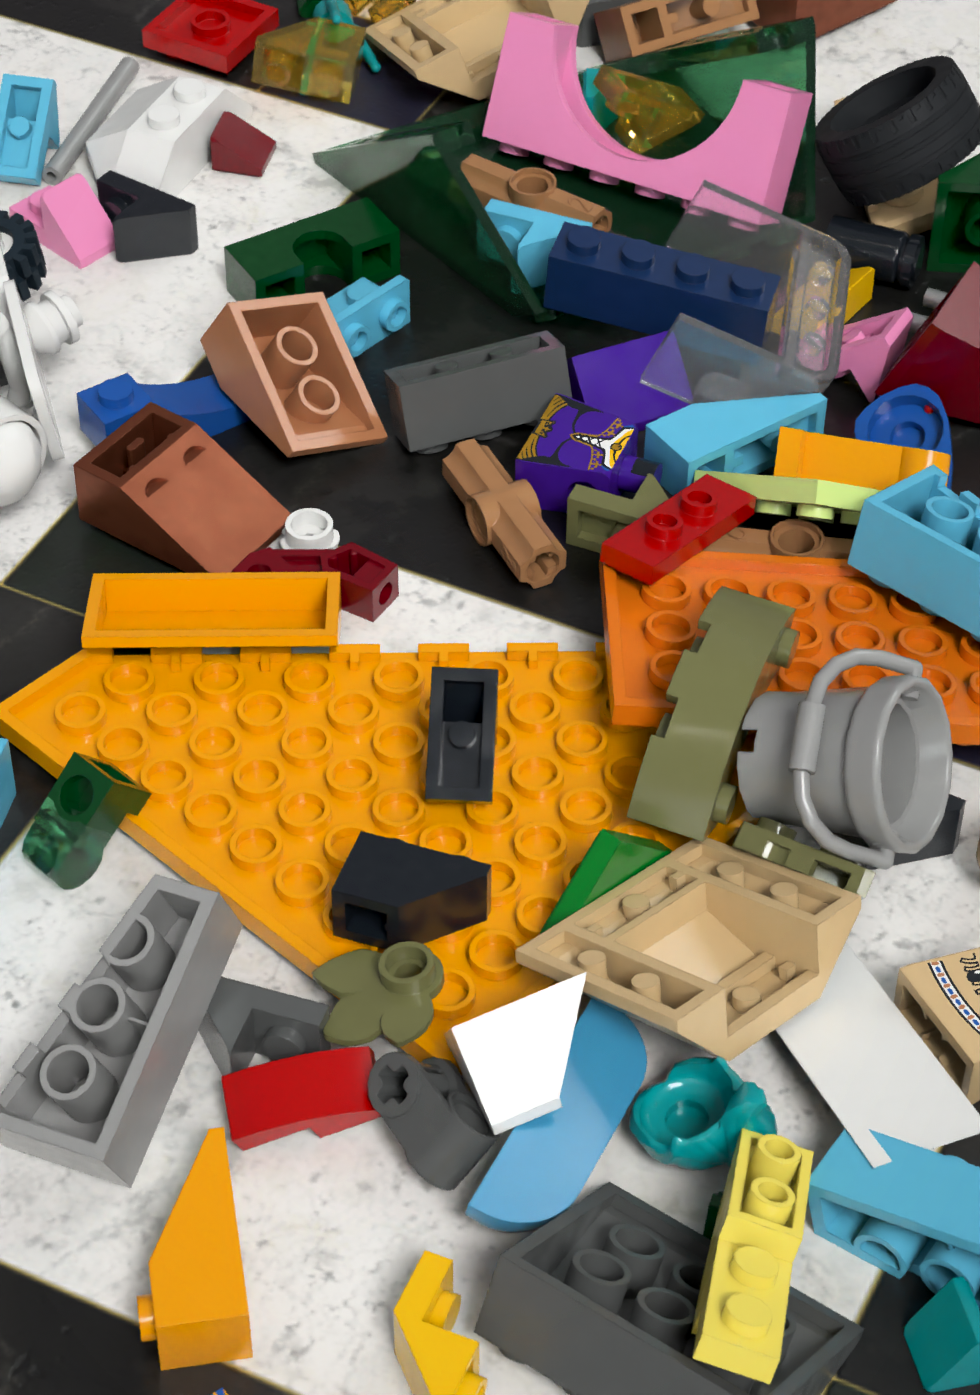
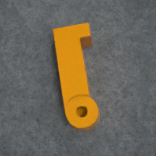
M780 426L773 476L820 479L884 490L933 464L949 475L951 455L931 450L819 434Z

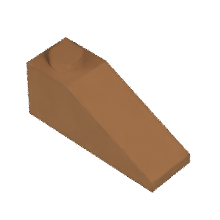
M636 0L593 13L606 62L635 57L760 18L756 0Z

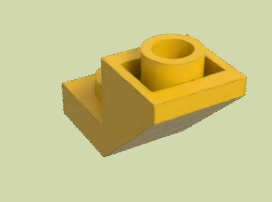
M427 1250L422 1254L393 1310L394 1353L413 1395H485L487 1378L479 1375V1342L451 1332L461 1304V1296L453 1293V1260Z

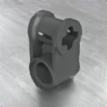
M391 1052L384 1054L378 1059L370 1071L368 1096L373 1108L382 1116L405 1150V1155L410 1165L421 1177L437 1188L447 1191L454 1190L501 1136V1133L494 1136L470 1087L461 1076L459 1069L450 1060L432 1057L418 1062L412 1055L402 1052Z

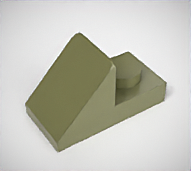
M651 473L647 474L633 500L576 484L567 498L566 543L600 553L602 542L669 498Z

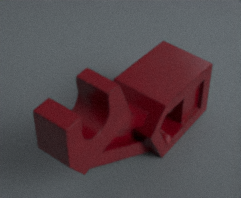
M353 542L336 549H272L268 547L249 553L232 570V572H340L341 610L374 622L399 596L398 564Z

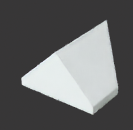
M587 972L454 1026L444 1034L447 1045L494 1136L562 1108L560 1093Z

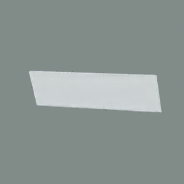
M845 942L821 997L776 1028V1032L873 1168L892 1162V1160L870 1130L928 1150L980 1134V1114L849 944Z

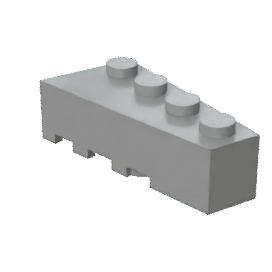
M157 874L152 877L99 949L103 956L80 986L74 982L60 1001L58 1007L62 1012L37 1046L30 1042L12 1066L17 1073L0 1094V1143L2 1145L128 1188L132 1187L243 927V924L219 892Z

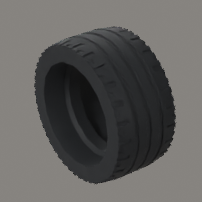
M943 55L932 56L891 70L845 97L818 122L813 131V138L826 168L846 200L853 206L876 205L921 188L923 185L937 179L940 174L955 167L965 157L970 155L980 144V106L964 74L954 60Z

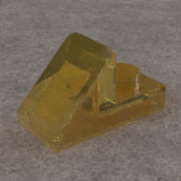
M605 65L601 66L593 81V84L607 99L605 103L607 108L620 116L615 125L616 133L631 151L638 154L700 123L704 116L701 109L681 87Z

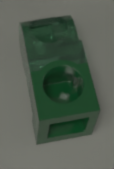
M74 752L34 817L35 821L23 842V856L64 890L77 888L89 880L98 869L105 846L126 814L138 816L152 793L114 764Z

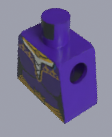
M556 393L515 459V481L526 479L531 484L541 509L567 513V498L576 484L621 496L624 490L637 493L648 473L653 474L660 484L663 467L661 463L637 457L638 428L633 422Z

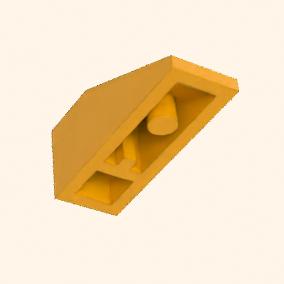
M224 1127L208 1130L148 1262L151 1294L137 1295L141 1341L157 1340L161 1371L253 1358L249 1309Z

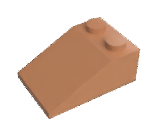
M323 292L228 302L201 337L200 342L220 388L288 458L381 444L388 438Z

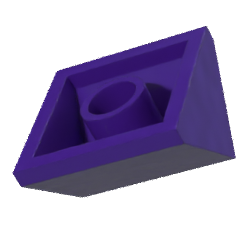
M675 329L567 359L572 398L633 422L638 428V432L646 430V424L696 403Z

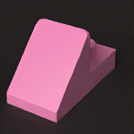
M80 173L67 178L53 187L48 185L41 190L35 191L29 197L9 207L10 218L15 213L23 215L24 221L30 220L36 230L40 244L80 269L115 250L113 224L87 180Z
M906 307L823 331L811 342L795 363L806 381L829 375L832 379H837L852 372L866 398L872 403L879 397L874 393L904 349L913 315L910 309Z

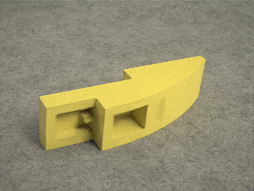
M742 1128L727 1176L701 1282L691 1332L696 1335L692 1359L767 1384L771 1383L781 1356L792 1265L803 1239L814 1151L799 1147L791 1140L779 1135H763Z

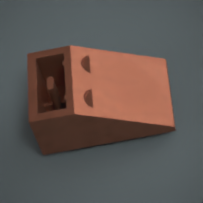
M149 402L73 465L79 517L81 520L186 573L232 572L249 553L265 549L282 534L285 521L291 514L199 425L152 402Z

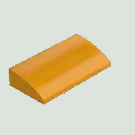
M340 572L93 573L81 634L82 648L339 646L342 615Z

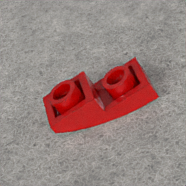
M369 1046L325 1050L283 1058L221 1076L232 1141L245 1151L308 1128L322 1138L382 1117L373 1108L368 1096L369 1075L376 1063L374 1051Z

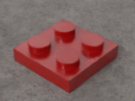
M175 0L142 29L143 47L164 53L171 58H180L205 66L212 71H221L228 74L279 26L278 8L252 0Z

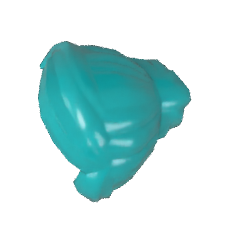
M718 1055L716 1058L693 1057L675 1063L665 1080L650 1085L639 1094L629 1114V1129L652 1158L666 1165H676L692 1171H702L722 1164H726L730 1168L742 1128L763 1135H777L778 1130L775 1115L771 1107L767 1105L764 1090L757 1087L755 1082H744L729 1067L725 1058Z

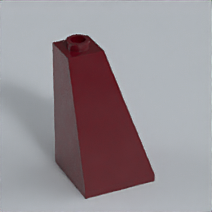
M973 262L915 332L874 393L881 396L896 388L911 384L927 386L939 395L947 416L980 424V265Z

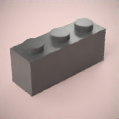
M547 330L383 370L394 434L409 452L415 451L419 454L440 452L449 446V442L469 437L475 440L492 439L501 435L503 429L521 424L536 426L556 393L572 398L565 346Z

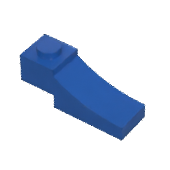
M125 373L76 393L80 429L95 446L149 402L196 423L210 437L251 420L220 388L215 374L180 383L140 384L128 373Z

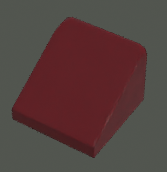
M224 111L210 138L212 170L262 177L276 150V141L237 115Z

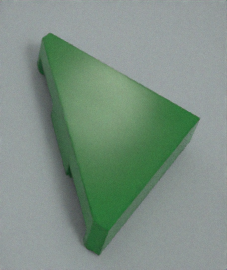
M606 829L600 830L540 934L673 851L659 841Z

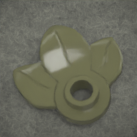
M405 941L390 946L383 953L359 949L347 952L322 964L313 971V980L323 989L340 998L324 1027V1038L328 1042L343 1046H358L369 1043L383 1034L396 1047H402L418 1039L427 1031L434 1018L432 999L440 993L444 985V970L439 958L426 945L414 941Z

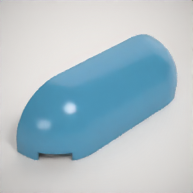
M591 998L574 1028L560 1093L562 1108L514 1127L469 1202L465 1212L466 1216L490 1229L503 1232H526L544 1226L571 1207L645 1077L647 1068L645 1045L636 1026L624 1013Z

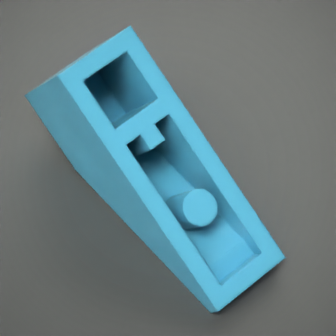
M821 393L694 403L646 424L644 459L662 464L660 485L672 496L694 483L695 470L756 475L775 466L780 426L819 434L824 433L827 398Z

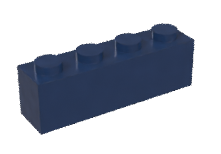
M564 221L548 257L543 307L651 335L675 329L678 342L759 362L773 325L781 276L760 271L753 267H744L708 258L701 254L688 253L653 244L645 240L633 239L597 230L590 226H581Z

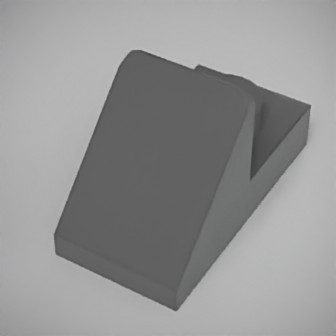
M225 977L220 978L198 1030L222 1076L248 1068L255 1053L268 1056L273 1060H279L302 1054L331 1050V1042L325 1040L323 1033L324 1027L330 1018L329 1005Z

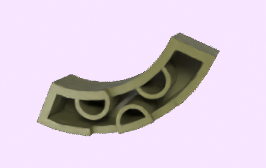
M721 586L715 593L698 621V629L705 630L707 633L705 637L697 636L690 650L684 649L667 689V702L674 703L676 706L673 714L665 713L656 734H651L626 817L702 842L718 823L727 825L732 815L739 789L738 786L732 785L730 782L737 764L738 751L742 750L749 731L741 730L744 718L754 700L766 692L780 667L788 669L793 661L800 637V631L791 629L796 608Z

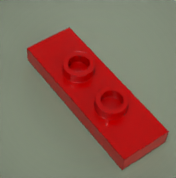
M706 474L602 542L600 561L651 586L753 516L757 497Z

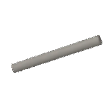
M124 57L45 166L42 171V177L48 184L57 185L62 181L86 147L85 142L97 131L139 71V64L135 59Z

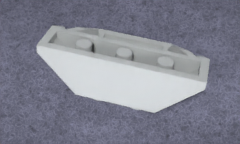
M178 76L137 89L85 142L86 152L95 178L97 180L106 172L112 170L177 197L211 160L210 138L223 112H231L247 121L253 115V106L226 88L204 83L197 78Z

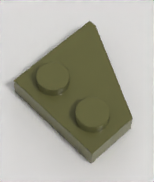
M760 816L756 825L743 821L733 841V848L861 895V900L866 898L876 872L859 866L857 862L846 860L822 847L818 850L795 841L794 839L797 835L795 830L769 818Z

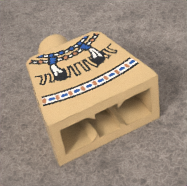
M980 947L899 968L894 1004L972 1105L980 1100Z

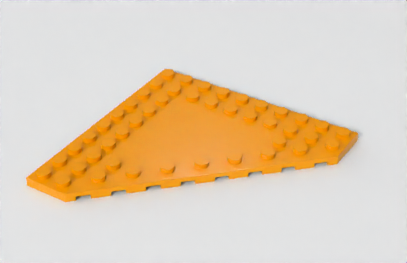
M558 642L507 643V652H469V643L418 644V653H380V644H339V646L329 647V653H292L291 647H240V654H203L202 647L151 648L150 655H114L113 648H84L0 703V735L8 739L10 743L56 779L59 778L72 754L77 752L114 764L152 793L138 816L127 813L118 827L190 884L219 892L245 927L312 979V973L318 967L347 952L359 949H368L379 953L385 951L382 948L333 936L331 889L361 831L386 838L400 839L409 844L451 855L465 856L474 861L492 865L491 912L487 921L424 943L442 963L445 977L444 985L440 993L432 999L434 1018L427 1031L418 1039L400 1047L407 1054L412 1055L418 1062L432 1057L450 1060L459 1069L461 1075L463 1074L447 1045L444 1035L450 1028L559 983L517 963L515 950L540 935L543 926L599 831L606 829L659 841L672 851L693 839L626 817L651 734H656L658 727L637 728L633 726L611 725L605 642H596L595 651H558ZM432 667L498 669L499 671L493 805L426 802L425 800ZM748 732L741 751L754 752L756 733ZM736 764L730 784L739 788ZM738 789L737 800L727 825L718 823L707 836L708 838L732 846L743 821L754 825L757 824L759 818H753L747 811L740 789Z

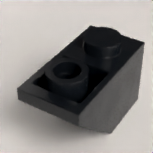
M361 831L331 889L333 936L386 950L396 943L405 941L424 944L487 921L491 912L492 865L474 861L465 856L451 855L409 844L400 839L386 838Z

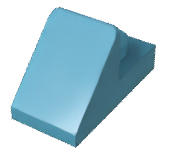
M3 73L0 88V181L40 186L47 148L58 149L60 144L56 82L54 79Z
M491 198L483 209V255L517 263V289L519 290L545 285L548 257L564 221L593 227V223Z

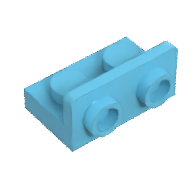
M402 275L394 277L382 286H378L362 277L326 299L352 358L361 355L364 351L410 322V281Z

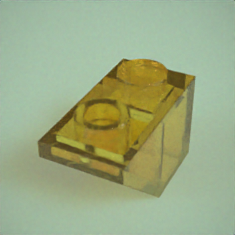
M315 17L258 35L255 42L251 82L350 104L361 69L366 28L343 22L337 25L332 20Z

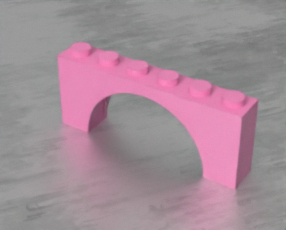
M509 13L482 136L500 141V151L523 157H529L530 151L545 155L543 164L573 171L574 166L577 165L590 170L588 178L606 184L619 185V181L622 179L636 184L634 192L646 197L665 199L666 194L682 198L680 206L690 211L711 214L712 209L715 208L729 213L728 222L746 228L758 229L760 222L780 220L813 93L768 80L743 79L740 92L731 111L709 138L697 147L673 158L662 160L646 157L629 150L614 140L601 127L590 111L583 96L577 73L576 42L579 26L537 13Z

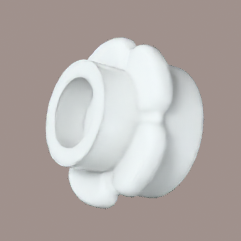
M303 508L291 513L287 517L285 527L282 530V536L284 537L281 539L282 549H336L340 542L339 532L333 529L331 516L325 511L316 508Z

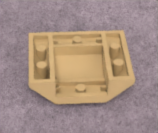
M419 0L363 29L370 42L417 80L480 101L482 99H490L510 12L537 13L579 26L589 0Z
M708 837L703 842L692 839L515 950L516 962L559 983L587 972L582 994L672 1037L702 1049L717 1057L718 1055L730 1062L821 997L861 910V895Z

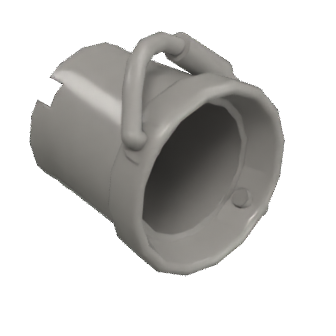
M854 648L832 657L813 677L808 691H766L757 697L745 715L741 729L757 730L754 740V752L738 751L737 755L739 789L746 809L752 817L760 818L762 816L784 825L806 828L822 848L846 860L885 870L892 867L895 853L916 854L933 839L944 817L951 788L953 749L950 722L942 697L927 678L922 677L923 665L921 662L883 650ZM857 665L877 666L905 674L882 677L869 687L827 689L842 671ZM833 833L862 837L870 847L852 844Z

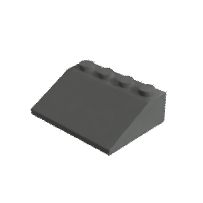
M608 1182L499 1256L474 1333L496 1345L501 1353L510 1360L526 1364L561 1385L568 1395H821L859 1343L865 1328L790 1286L780 1361L770 1384L692 1359L696 1335L691 1332L711 1240L615 1184Z

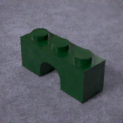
M368 197L238 241L224 246L227 291L236 301L305 294V278L319 274L336 276L344 280L348 285L362 277L373 283L380 282L400 274V230Z

